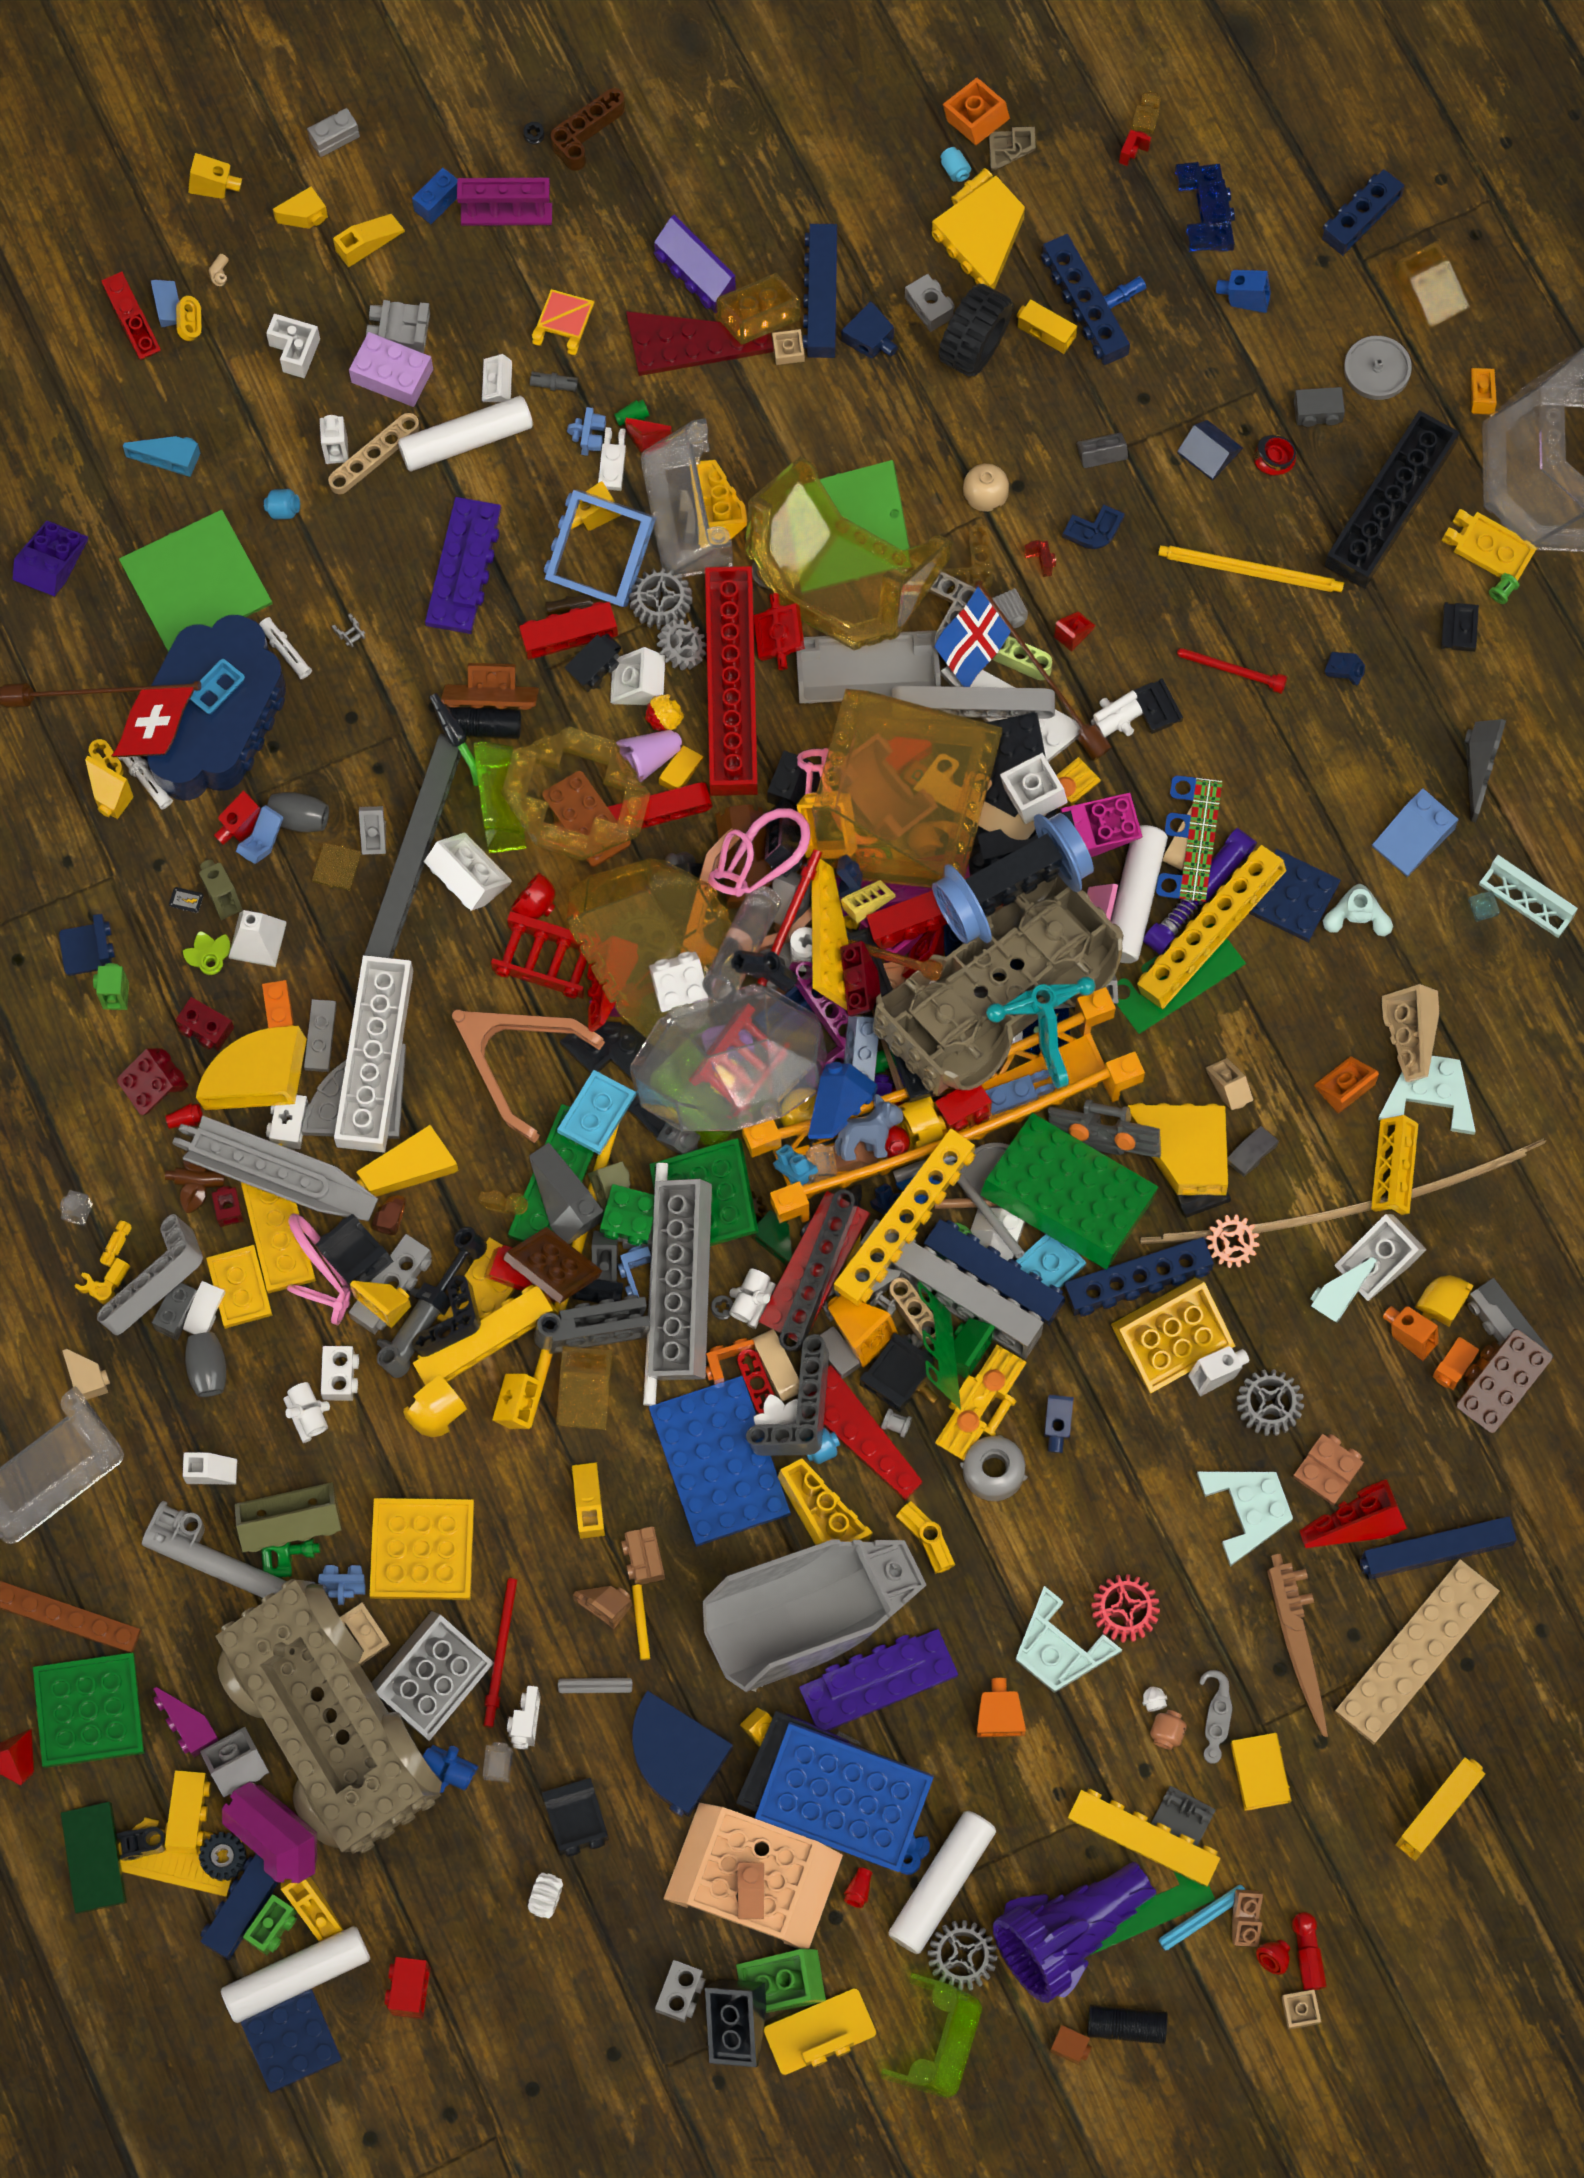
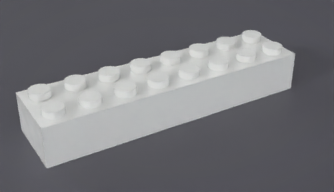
M363 955L334 1135L338 1148L382 1153L386 1151L413 977V967L409 960Z

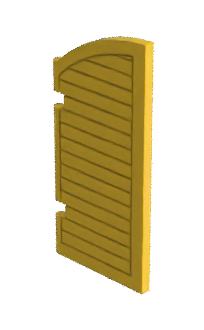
M145 1817L144 1821L136 1825L132 1830L150 1827L158 1828L160 1821ZM166 1823L165 1830L161 1829L165 1834L167 1832L168 1823ZM204 1831V1841L206 1838L209 1840L211 1838L210 1835L214 1833ZM159 1834L151 1837L150 1846H156L160 1843L161 1836ZM120 1842V1843L118 1844V1848H119V1854L122 1855L121 1842ZM200 1847L198 1848V1854L167 1852L165 1850L159 1854L144 1856L130 1861H121L123 1873L224 1897L228 1896L232 1878L229 1881H218L206 1874L200 1865ZM227 1850L218 1852L217 1856L219 1859L217 1862L225 1863L229 1860Z

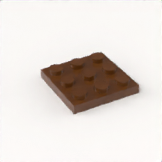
M545 1227L507 1251L503 1258L513 1269L523 1274L532 1284L537 1285L559 1304L598 1279L603 1271L548 1227Z

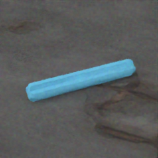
M1242 1885L1236 1886L1160 1937L1158 1941L1165 1951L1169 1950L1233 1907L1236 1889L1245 1890Z

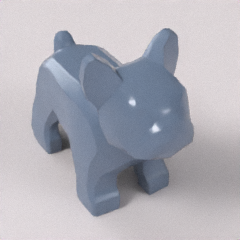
M874 1094V1109L870 1115L847 1119L848 1124L839 1132L835 1141V1153L845 1161L856 1160L854 1150L861 1141L865 1142V1150L874 1151L876 1158L887 1157L885 1143L889 1135V1129L903 1121L902 1109L894 1103L885 1102L879 1094Z

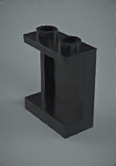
M354 1214L342 1219L337 1227L331 1232L324 1234L315 1245L349 1286L352 1281L370 1282L394 1262L387 1251L380 1246Z
M894 1332L890 1342L872 1367L861 1376L860 1386L901 1413L927 1377L925 1361L930 1362L934 1366L935 1360L927 1349L923 1347L919 1349L912 1344L913 1341L908 1336L902 1333L899 1336Z
M591 1778L542 1793L560 1855L565 1854L566 1857H571L581 1853L580 1849L589 1846L590 1849H597L604 1846L605 1841L609 1840Z

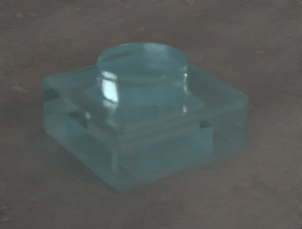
M1492 891L1469 897L1468 901L1476 922L1500 914Z

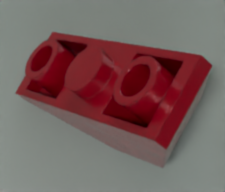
M863 941L842 946L840 951L848 1016L852 1017L872 1011L876 1003V997L881 994L879 974Z

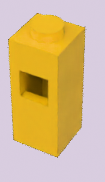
M1031 299L1026 306L1022 305L1017 313L1019 329L1065 354L1076 338L1077 325Z

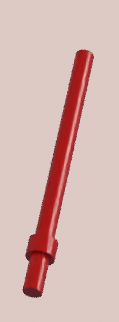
M813 849L807 866H804L800 875L802 878L771 948V951L775 952L778 956L810 881L814 880L817 871L815 869L822 855V852ZM764 977L759 978L757 981L758 984L765 987L768 982Z
M508 1578L489 1694L485 1697L484 1706L486 1707L483 1726L493 1728L496 1709L500 1705L501 1698L498 1696L518 1581L513 1578Z

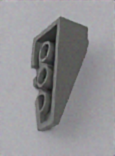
M1503 719L1475 722L1473 730L1468 729L1464 743H1468L1466 755L1471 822L1476 823L1488 785L1487 782L1493 768V761L1506 720Z
M550 1143L529 1155L548 1221L555 1234L570 1244L602 1222L604 1216L603 1209Z

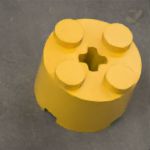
M931 1097L914 1102L908 1101L898 1106L903 1112V1121L898 1126L908 1133L910 1147L914 1146V1149H917L943 1138L942 1130L946 1129L943 1118L940 1115H936L933 1109L935 1105Z

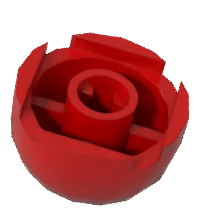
M538 872L528 883L527 888L517 897L511 906V910L534 919H539L542 915L548 917L555 908L553 901L556 893L553 884L548 878Z

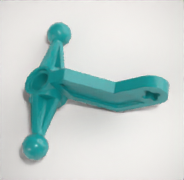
M1082 977L1077 981V984H1041L1032 990L1022 993L1004 1006L999 1003L989 1005L986 1011L987 1018L992 1022H1000L1005 1018V1015L1037 1014L1039 1047L1054 1086L1057 1089L1068 1086L1069 1079L1058 1049L1057 1017L1054 1008L1078 993L1083 996L1091 995L1095 991V982L1090 977ZM1036 995L1044 997L1046 1004L1040 1003Z

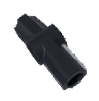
M739 950L734 953V957L731 959L732 968L737 973L751 974L757 979L764 977L785 992L791 990L794 984L797 983L798 976L794 971L781 963L779 956L775 952L771 951L763 954Z

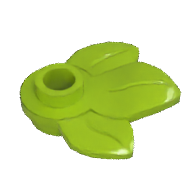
M200 931L196 936L194 948L183 950V955L189 965L200 967V970L206 975H215L220 972L223 967V959L230 953V941L226 934L214 941L209 935ZM214 961L215 965L213 967H208V962Z

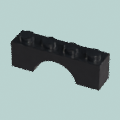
M1071 811L1063 812L1062 814H1064L1075 827ZM1001 829L977 835L985 867L1038 839L1036 835L1030 839L1016 840L1007 836Z

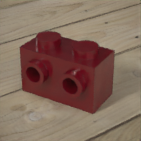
M190 997L175 1020L179 1028L178 1031L188 1038H191V1036L199 1040V1044L209 1050L214 1048L219 1051L234 1029L231 1019L193 997Z

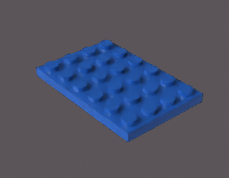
M743 1376L649 1406V1411L696 1547L791 1515L771 1456L756 1455L747 1441L746 1434L749 1428L755 1425L754 1416L756 1412ZM759 1438L756 1443L761 1442L764 1438Z
M789 1722L755 1819L899 1872L934 1775Z

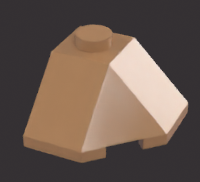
M612 1586L575 1591L573 1594L574 1601L613 1629L616 1628L632 1606V1602L629 1599L630 1594L620 1587L617 1590Z

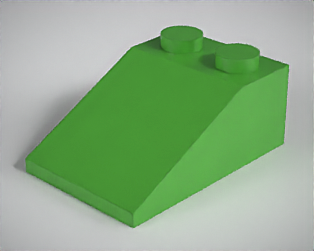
M799 1949L736 1965L738 1980L765 1982L766 2013L804 2007L826 2001L818 1950Z

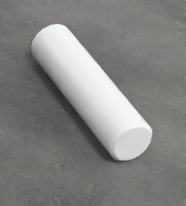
M517 396L400 438L398 446L407 469L414 471L531 429L533 421L525 399L522 396Z
M1140 825L1143 837L1129 843L1111 922L1112 924H1117L1124 935L1121 963H1133L1139 959L1168 839L1163 830L1153 826Z
M963 1812L888 1933L891 1939L915 1954L921 1953L994 1837L996 1829L990 1822L974 1812Z
M352 1926L222 1987L221 1995L234 2022L239 2023L369 1962L370 1955L358 1928Z

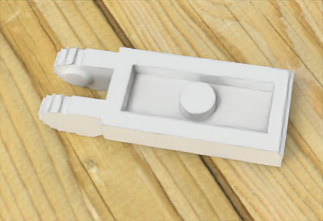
M606 427L598 483L603 481L608 490H622L626 453V429H620L619 445L610 444L612 431L611 428Z

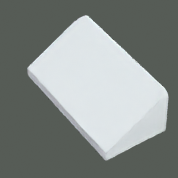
M503 354L484 359L483 402H503L511 399L512 361Z

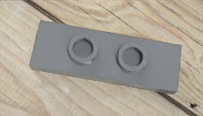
M312 999L304 1069L307 1071L329 1072L337 1007L336 1001Z

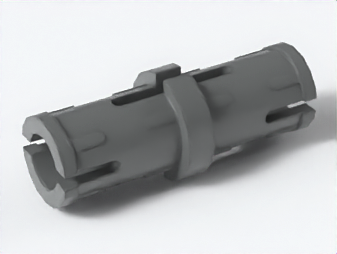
M531 372L530 386L550 388V391L558 389L576 392L578 377L561 376L554 372L552 374Z

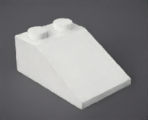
M1385 1214L1334 1266L1344 1274L1372 1257L1378 1260L1358 1290L1369 1301L1408 1269L1426 1251V1248L1394 1215Z

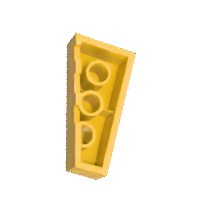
M803 1459L780 1469L778 1474L780 1484L815 1545L830 1540H840V1542H852L853 1540L868 1542L873 1532L858 1520V1516L840 1501V1497L824 1484L819 1475Z

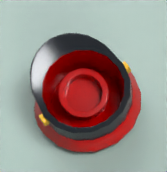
M1280 435L1264 436L1260 439L1255 449V464L1259 470L1266 474H1285L1295 465V446L1290 440Z

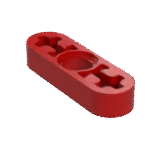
M746 1349L738 1355V1367L744 1378L757 1414L764 1413V1410L760 1409L762 1406L760 1396L765 1394L766 1399L768 1395H774L758 1353L752 1349ZM746 1356H749L750 1359H755L753 1361V1368L756 1372L750 1374L748 1364H742ZM761 1378L765 1383L764 1387L760 1390L753 1389L750 1386L751 1380Z

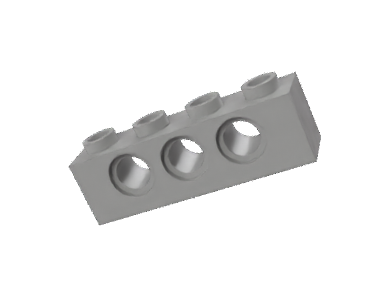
M405 1234L390 1255L394 1262L373 1278L371 1282L388 1284L395 1281L399 1283L398 1287L402 1288L405 1292L407 1290L411 1291L418 1281L417 1276L421 1271L425 1272L432 1262L430 1249ZM404 1262L413 1263L412 1268L409 1270H402L400 1267ZM358 1300L349 1311L350 1318L374 1335L378 1330H383L387 1325Z

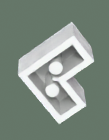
M274 314L266 333L269 346L284 350L280 358L284 373L305 379L320 341L318 326Z

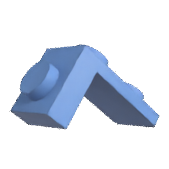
M263 806L252 835L238 844L236 852L254 864L269 855L282 824L283 816L268 806Z
M636 1246L628 1250L629 1253L620 1255L621 1263L617 1264L621 1278L626 1277L629 1286L625 1287L627 1296L638 1295V1298H640L630 1269L651 1262L648 1246L644 1248Z

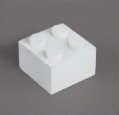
M1043 753L1000 774L1003 787L1025 824L1033 821L1036 814L1045 815L1068 803L1065 790Z

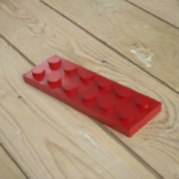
M826 1191L758 1321L779 1333L783 1329L834 1194ZM841 1198V1208L850 1206V1202ZM857 1207L811 1328L871 1213L860 1207ZM839 1218L834 1219L831 1223V1229L833 1231L840 1230L842 1220ZM830 1241L824 1243L822 1252L824 1254L831 1253L834 1247L833 1243ZM821 1264L815 1266L813 1269L815 1277H821L824 1274V1266ZM808 1288L805 1291L804 1297L806 1300L809 1301L815 1297V1289ZM799 1311L796 1314L795 1320L798 1324L805 1322L807 1318L806 1312ZM790 1334L788 1336L792 1340L796 1342L798 1341L796 1334Z

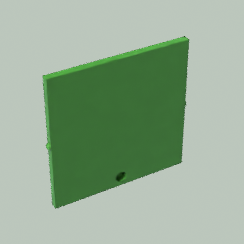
M893 460L841 474L837 473L834 476L783 489L802 594L913 566Z
M223 510L215 512L174 533H169L167 536L119 558L168 652L179 632L188 626L201 624L212 628L222 617L228 615L247 617L273 604Z

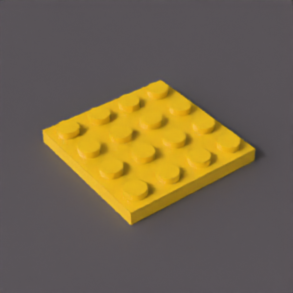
M374 1498L370 1599L471 1600L474 1500Z

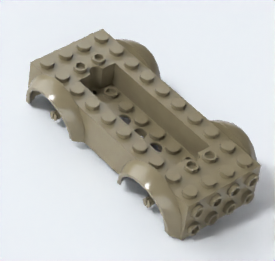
M1058 875L1057 878L1048 883L1045 881L1041 882L1029 894L1023 892L1016 897L1017 899L1013 903L1002 907L997 912L986 917L992 935V940L989 943L977 937L967 944H962L947 957L933 955L912 976L883 997H881V994L876 997L873 1031L879 1039H884L889 1044L892 1053L897 1057L900 1056L905 1061L908 1070L913 1074L916 1073L922 1079L924 1087L929 1091L932 1090L937 1096L948 1087L971 1090L985 1083L1004 1063L1009 1054L1013 1038L1038 1019L1037 1014L1005 1015L1002 1021L992 1022L987 1018L986 1014L989 1005L999 1003L1004 1006L1022 993L1032 990L1038 985L1077 984V981L1082 977L1092 978L1095 982L1096 991L1106 987L1117 972L1123 950V932L1117 924H1112L1100 907H1096L1090 901L1085 891L1074 892ZM1013 959H1020L1023 961L1024 967L1021 970H1014L1011 968L1010 962ZM1002 973L1006 979L1004 981H996L993 978V974ZM979 986L987 989L988 995L984 998H978L974 994V989ZM1078 993L1063 1004L1076 1006L1077 998L1083 995ZM1036 995L1040 1003L1046 1004L1044 997Z
M291 1579L281 1586L282 1590L276 1594L271 1593L261 1600L262 1604L256 1608L251 1607L241 1614L242 1618L236 1622L231 1621L221 1628L222 1632L215 1636L223 1649L217 1666L219 1679L228 1696L240 1709L251 1716L265 1720L298 1777L293 1790L295 1810L298 1816L317 1832V1839L325 1845L339 1848L341 1852H352V1854L356 1852L365 1853L375 1846L373 1842L379 1838L385 1839L395 1832L394 1828L399 1824L405 1825L414 1820L415 1813L421 1809L426 1811L436 1804L434 1800L441 1796L442 1781L419 1752L403 1724L400 1712L388 1713L359 1664L363 1650L354 1640L326 1594L325 1589L327 1588L325 1584ZM315 1687H321L324 1691V1697L319 1702L314 1701L311 1697V1692ZM331 1708L337 1713V1718L333 1723L328 1722L326 1714ZM340 1730H346L349 1733V1741L344 1745L339 1744L336 1738Z

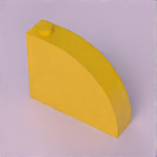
M290 1025L259 1030L241 1037L220 1052L206 1069L198 1086L196 1098L203 1109L217 1110L295 1104L307 1040L299 1026Z

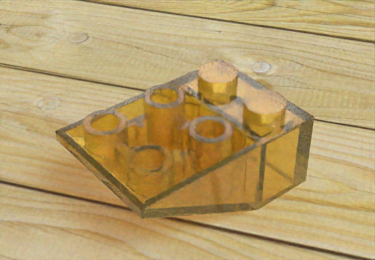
M1437 241L1397 261L1394 275L1429 328L1469 309V304L1451 263Z
M563 1346L557 1426L606 1430L613 1367L612 1350Z

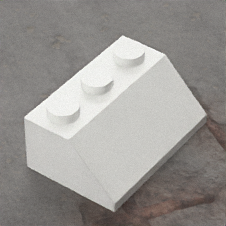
M466 833L437 841L424 860V863L430 868L431 872L437 875L446 884V887L462 901V904L471 911L486 906L512 882Z

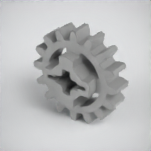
M683 619L677 622L672 620L657 635L660 639L657 646L662 647V651L659 654L666 656V663L672 662V668L679 665L681 670L687 667L690 670L702 662V657L707 653L703 650L707 643L701 641L705 637L704 634L698 635L699 628L695 627L693 629L690 621L684 624Z

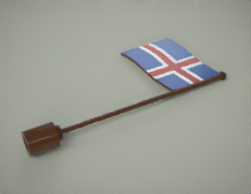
M977 581L975 583L976 590L968 603L943 630L934 646L963 687H970L977 675L998 654L1006 639L1012 633L1081 729L1078 730L1080 735L1077 737V740L1091 759L1095 761L1106 754L1112 746L1096 724L1092 726L1089 723L1083 724L982 586L983 582Z

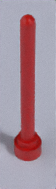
M1180 648L1177 651V655L1181 658L1267 684L1276 693L1282 694L1288 677L1286 675L1278 673V675L1273 674L1270 676L1184 648Z

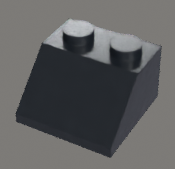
M784 750L767 791L768 803L776 805L785 798L797 808V804L805 795L807 772L798 766V755ZM807 758L803 759L806 763L811 762ZM813 772L811 793L821 795L823 783L819 772Z

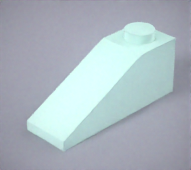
M1372 1257L1327 1283L1322 1289L1318 1287L1311 1297V1300L1314 1301L1311 1306L1338 1323L1378 1260Z

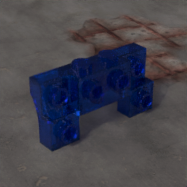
M1199 162L1176 164L1175 175L1178 176V191L1196 189L1201 223L1188 224L1186 227V235L1189 237V252L1200 250L1233 251L1235 242L1231 222L1235 221L1234 208L1229 206L1231 191L1230 187H1226L1220 164L1199 166Z

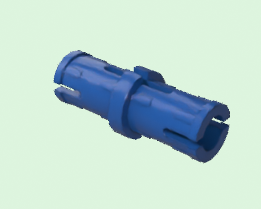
M1138 276L1125 285L1117 286L1116 290L1105 295L1104 299L1111 309L1119 303H1126L1130 300V297L1145 290L1147 287L1142 277Z

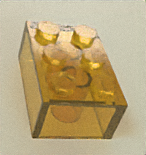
M774 273L717 297L718 319L735 339L743 345L799 321L800 299L777 273Z

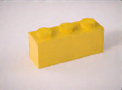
M175 1771L165 1839L167 1852L198 1854V1848L203 1846L204 1831H201L202 1822H206L208 1806H204L205 1797H210L211 1782L208 1781L206 1773Z

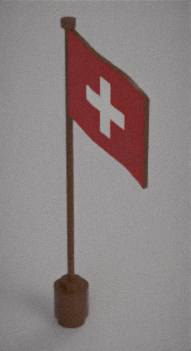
M201 682L34 692L28 683L4 684L3 687H0V705H4L6 708L28 707L34 700V697L140 691L130 710L121 740L111 757L166 755L176 737L183 712L194 690H201Z

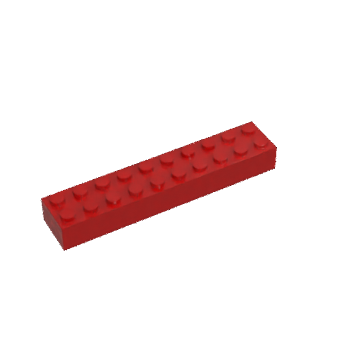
M752 566L705 567L710 796L758 795Z

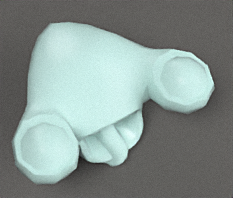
M1362 884L1354 885L1323 919L1324 928L1329 932H1338L1343 927V920L1345 918L1355 923H1367L1372 920L1373 930L1379 936H1386L1393 929L1391 918L1380 907L1371 891Z

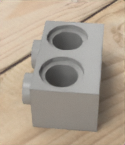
M673 1960L655 2007L656 2012L684 2023L687 2017L692 2018L697 2004L693 2002L696 1992L701 1994L706 1979L702 1978L703 1971ZM683 1974H690L694 1978L690 1986H682L679 1983V1978ZM675 1998H680L684 2001V2007L679 2011H674L670 2008V2002Z

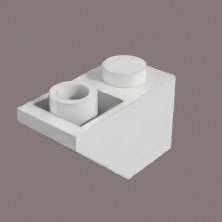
M184 1453L183 1478L186 1484H236L237 1459L212 1453Z

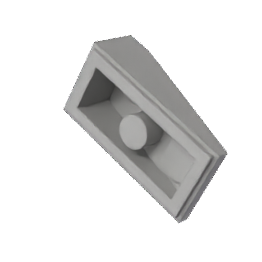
M834 1326L820 1335L829 1351V1363L842 1379L861 1367L850 1346Z

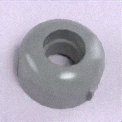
M1001 1435L988 1436L977 1440L967 1451L964 1462L960 1463L967 1487L973 1494L987 1501H1001L1011 1497L1018 1491L1022 1482L1028 1478L1025 1475L1026 1464L1020 1448L1014 1442ZM990 1458L1000 1459L1005 1464L1006 1471L1000 1477L987 1476L982 1469L983 1463Z

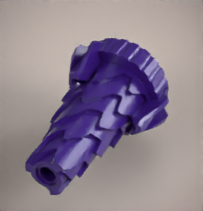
M1132 1862L1102 1881L1094 1882L1088 1886H1080L1066 1896H1063V1894L1059 1895L1049 1902L1047 1894L1026 1896L1009 1901L1005 1905L1004 1914L993 1923L994 1938L1002 1957L1015 1978L1030 1995L1040 2002L1048 2003L1057 1996L1064 1998L1069 1995L1089 1964L1084 1958L1103 1946L1101 1942L1114 1934L1117 1926L1138 1913L1136 1908L1154 1897L1156 1889L1151 1886L1148 1877L1140 1869L1139 1865Z

